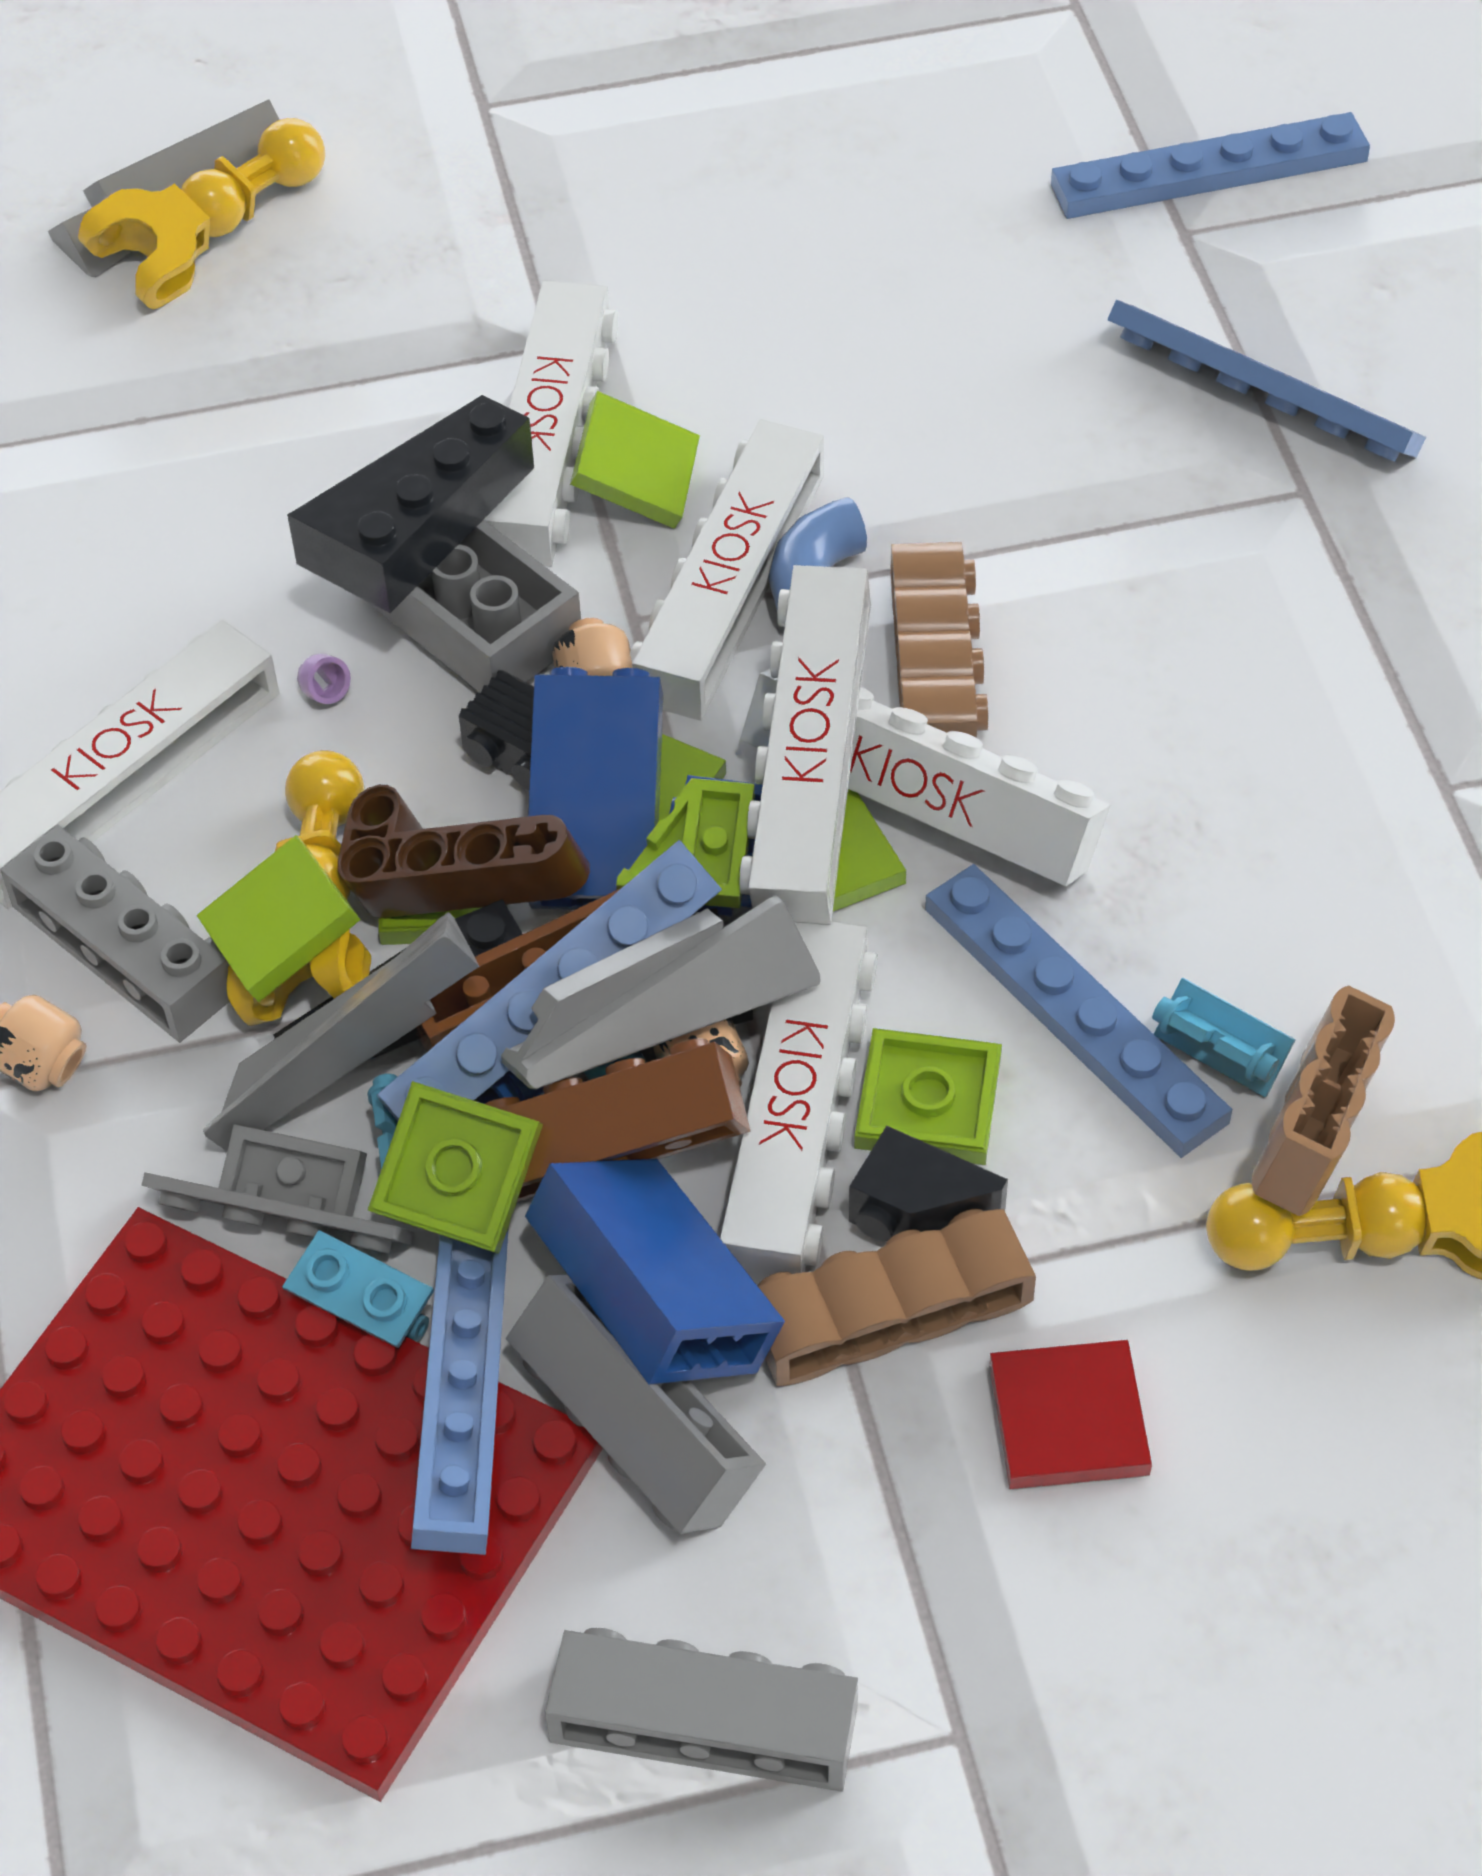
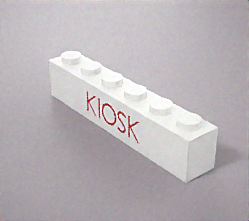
M542 280L509 408L530 418L534 469L484 520L544 566L553 565L557 544H566L568 540L570 512L566 507L568 502H576L579 494V488L570 485L589 404L596 392L599 391V388L596 387L597 381L605 382L607 378L609 351L608 348H605L606 343H615L617 337L618 311L609 309L608 286Z
M759 419L749 440L742 439L735 453L733 471L728 479L721 478L714 494L713 509L708 519L703 517L699 519L693 534L692 549L687 559L680 558L677 561L672 573L671 589L666 599H658L652 609L649 632L644 641H636L630 651L632 668L645 670L650 673V677H660L664 711L702 721L770 585L768 575L777 542L798 518L805 515L824 477V435Z
M793 565L790 590L781 589L779 592L778 625L785 627L783 641H773L771 647V678L778 679L776 693H766L764 698L763 729L764 731H770L768 747L759 746L756 754V784H762L763 787L761 801L751 800L749 805L748 838L755 839L753 856L742 857L740 893L750 895L752 909L768 898L777 895L784 901L794 922L831 924L871 608L868 571L866 568Z
M222 619L203 635L195 637L186 648L159 669H155L147 674L141 683L115 703L103 708L97 717L68 739L59 742L48 755L26 772L11 779L5 788L0 791V869L56 825L62 827L77 840L82 837L90 840L92 843L280 694L272 654ZM0 871V904L9 910L12 904Z
M770 669L759 674L740 737L741 741L757 748L759 746L768 747L770 731H764L763 705L766 693H776L778 679L771 678ZM860 688L848 789L1065 887L1088 872L1111 806L1094 798L1092 789L1072 780H1059L1057 782L1037 773L1038 767L1027 759L1012 755L1000 757L982 749L983 743L972 735L958 731H949L947 733L928 725V719L923 714L903 707L891 709L873 701L874 695L867 689Z
M831 921V924L794 922L819 970L820 984L772 1002L747 1114L751 1132L744 1133L742 1136L720 1236L723 1243L757 1284L774 1273L805 1272L806 1265L818 1266L823 1241V1225H817L814 1222L817 1207L829 1209L831 1203L835 1169L826 1167L829 1151L840 1152L842 1148L846 1113L837 1112L840 1096L850 1098L852 1096L857 1059L849 1058L848 1053L850 1043L862 1044L866 1026L867 1005L859 1004L861 990L872 992L877 969V953L867 952V926Z

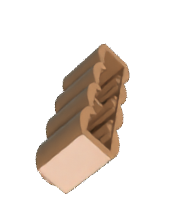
M962 542L891 544V597L900 707L912 709L923 714L928 719V725L946 733L958 731L977 738V731L988 730L987 694H976L975 684L984 683L983 649L972 648L971 639H979L980 637L979 604H968L967 595H975L976 593L975 560H964Z
M1349 985L1341 988L1334 995L1302 1054L1300 1068L1286 1092L1285 1104L1270 1130L1269 1143L1253 1171L1252 1187L1255 1195L1298 1216L1304 1215L1315 1205L1349 1144L1350 1128L1364 1105L1366 1098L1365 1090L1379 1066L1380 1052L1393 1030L1395 1016L1391 1005Z
M980 1209L968 1210L955 1216L948 1226L941 1230L924 1232L918 1230L903 1231L890 1238L885 1246L877 1251L859 1253L855 1251H842L827 1258L821 1267L813 1272L795 1274L778 1272L764 1278L757 1286L785 1320L765 1360L776 1386L802 1383L822 1376L840 1365L855 1364L880 1357L901 1347L905 1343L931 1340L953 1332L969 1322L990 1320L1014 1312L1034 1301L1036 1275L1004 1209L988 1211Z

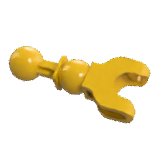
M297 118L277 120L262 133L257 148L258 155L238 168L221 156L215 160L214 169H205L190 175L183 183L181 189L174 183L162 191L151 192L143 189H120L92 207L83 216L78 239L94 256L100 258L122 250L139 251L146 255L148 258L138 266L135 274V295L148 308H160L191 288L195 276V260L200 254L209 249V237H220L231 233L240 224L242 219L249 221L254 217L255 196L257 193L274 182L287 187L302 186L311 182L320 173L325 161L324 142L318 131L303 120Z
M320 750L301 757L292 766L285 782V796L290 810L302 822L298 837L309 848L347 900L351 890L338 872V857L341 844L336 839L337 828L346 823L352 801L359 793L364 791V782L359 769L349 758L334 751ZM291 838L277 842L275 851L278 850L281 846H283L286 842H288ZM349 929L260 1002L246 990L229 965L226 983L228 999L237 1014L247 1025L254 1026L270 1022L281 1017L289 994L301 982L311 977H314L316 982L334 999L369 976L371 954L360 939L350 933Z
M1482 1132L1472 1133L1455 1147L1450 1159L1441 1166L1419 1169L1413 1182L1403 1175L1379 1172L1365 1177L1356 1185H1353L1351 1177L1341 1178L1333 1199L1316 1201L1311 1210L1301 1216L1282 1209L1280 1206L1255 1195L1252 1183L1233 1186L1216 1198L1208 1212L1206 1231L1209 1243L1221 1260L1234 1268L1246 1271L1262 1270L1274 1265L1283 1258L1291 1244L1340 1240L1344 1260L1354 1259L1358 1248L1369 1256L1391 1259L1410 1252L1418 1245L1420 1256L1443 1255L1452 1259L1466 1273L1482 1280Z

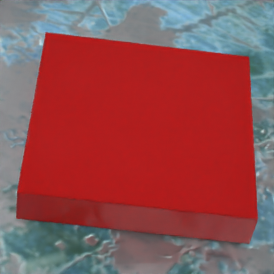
M1128 1340L990 1353L989 1366L1009 1489L1150 1476L1152 1461Z

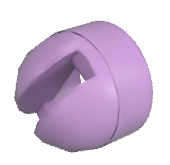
M328 654L312 655L298 669L297 681L301 691L307 697L323 704L335 703L342 699L349 689L350 671L341 659ZM315 672L329 684L325 689H322L315 680Z

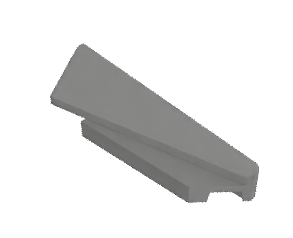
M270 99L96 181L84 189L83 192L91 207H94L120 189H143L153 192L162 191L174 183L181 189L183 183L190 175L205 169H214L215 160L221 156L238 168L258 155L257 148L262 133L269 125L280 119ZM87 210L60 223L49 230L48 233L52 241L88 276L97 277L131 253L132 250H122L104 258L94 256L78 239L80 224L83 216L89 211Z
M777 895L768 898L724 928L723 920L707 908L543 988L531 1007L538 1018L537 1023L524 1042L504 1050L501 1055L502 1064L527 1087L538 1089L815 987L820 984V973L784 901Z
M449 912L439 918L397 957L240 1062L222 1112L203 1129L204 1135L227 1151L234 1124L260 1130L266 1129L437 1014L430 999L479 967L455 918Z

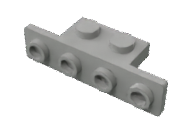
M236 1124L233 1125L218 1188L144 1172L141 1185L161 1191L158 1203L161 1205L198 1213L201 1200L225 1205L222 1218L256 1226H262L264 1214L288 1219L286 1232L314 1238L318 1230L327 1234L328 1228L352 1233L351 1246L390 1254L392 1242L411 1245L414 1232L402 1227L352 1217L367 1153Z

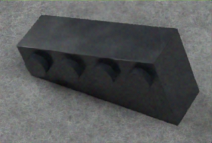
M481 395L290 512L287 516L296 564L391 613L534 469L530 418Z

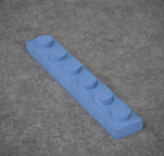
M1348 112L1052 168L1051 186L1066 219L1364 163L1368 162L1370 144L1353 113Z
M1116 299L1108 316V321L1124 327L1120 338L1149 351L1155 341L1172 349L1168 360L1195 372L1199 371L1202 363L1220 371L1216 379L1217 382L1241 393L1247 394L1250 385L1268 392L1265 404L1292 416H1296L1300 407L1318 415L1314 426L1343 439L1346 438L1349 430L1368 438L1365 449L1395 462L1399 453L1417 458L1426 439V436L1134 305Z
M678 840L381 1090L376 1097L397 1121L399 1120L412 1081L475 1101L510 1071L502 1064L501 1055L506 1048L510 1049L524 1042L537 1023L538 1018L531 1007L543 988L691 917L715 897L722 888L685 845Z
M972 864L926 895L925 910L1180 1158H1183L1230 1124L1233 1109L975 864Z
M509 1227L499 1254L442 1235L439 1236L411 1549L486 1554Z

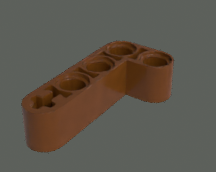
M379 784L359 793L351 803L338 857V872L370 915L378 918H390L481 908L501 899L508 905L565 898L579 891L587 882L590 874V863L562 819L554 815H536L423 829L398 791L389 785Z

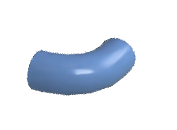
M846 497L832 501L803 515L796 520L777 542L768 575L777 611L780 590H790L793 565L833 567L835 563L847 557L866 551L867 535L865 524L853 499Z

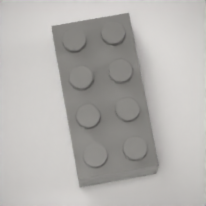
M485 520L391 613L369 603L480 693L483 686L489 684L491 677H496L498 670H504L525 682L534 677L535 674L537 675L554 662L552 651L557 639L569 631L571 624L581 620L579 592Z

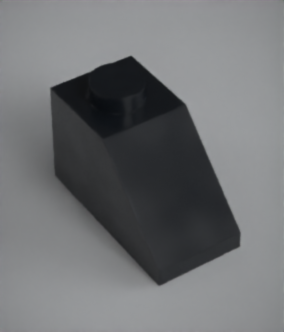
M886 1126L849 1186V1222L857 1225L864 1234L878 1241H888L896 1234L907 1230H918L920 1232L941 1230L948 1226L955 1216L968 1210H1005L1008 1179Z

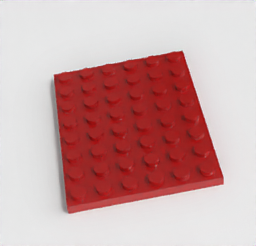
M137 1207L0 1389V1599L381 1802L603 1448L585 1427L574 1424L567 1414L498 1381L486 1554L411 1549L429 1347L405 1337L400 1347L396 1348L284 1290L282 1286L287 1280L286 1278Z

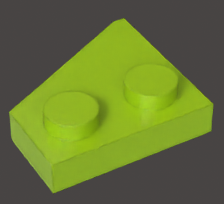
M691 778L674 800L675 806L673 811L667 817L660 819L647 836V846L629 870L624 868L618 875L617 890L624 887L680 840L722 888L705 905L740 908L742 898L740 893V868L742 857L747 856L748 811L751 800L754 801L755 799L754 784Z

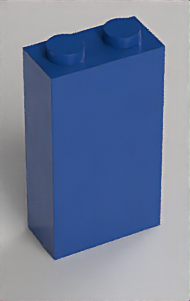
M576 667L554 668L550 671V675L535 674L528 816L554 815L562 819L590 863V874L582 888L571 896L554 900L528 902L531 909L576 910L616 891L618 875L624 868L629 870L646 848V838L659 822L663 690L660 677H650L649 672L637 668L616 669L612 672V676H590L586 670Z
M658 1159L549 1164L525 1214V1218L648 1385L758 1373L785 1320Z

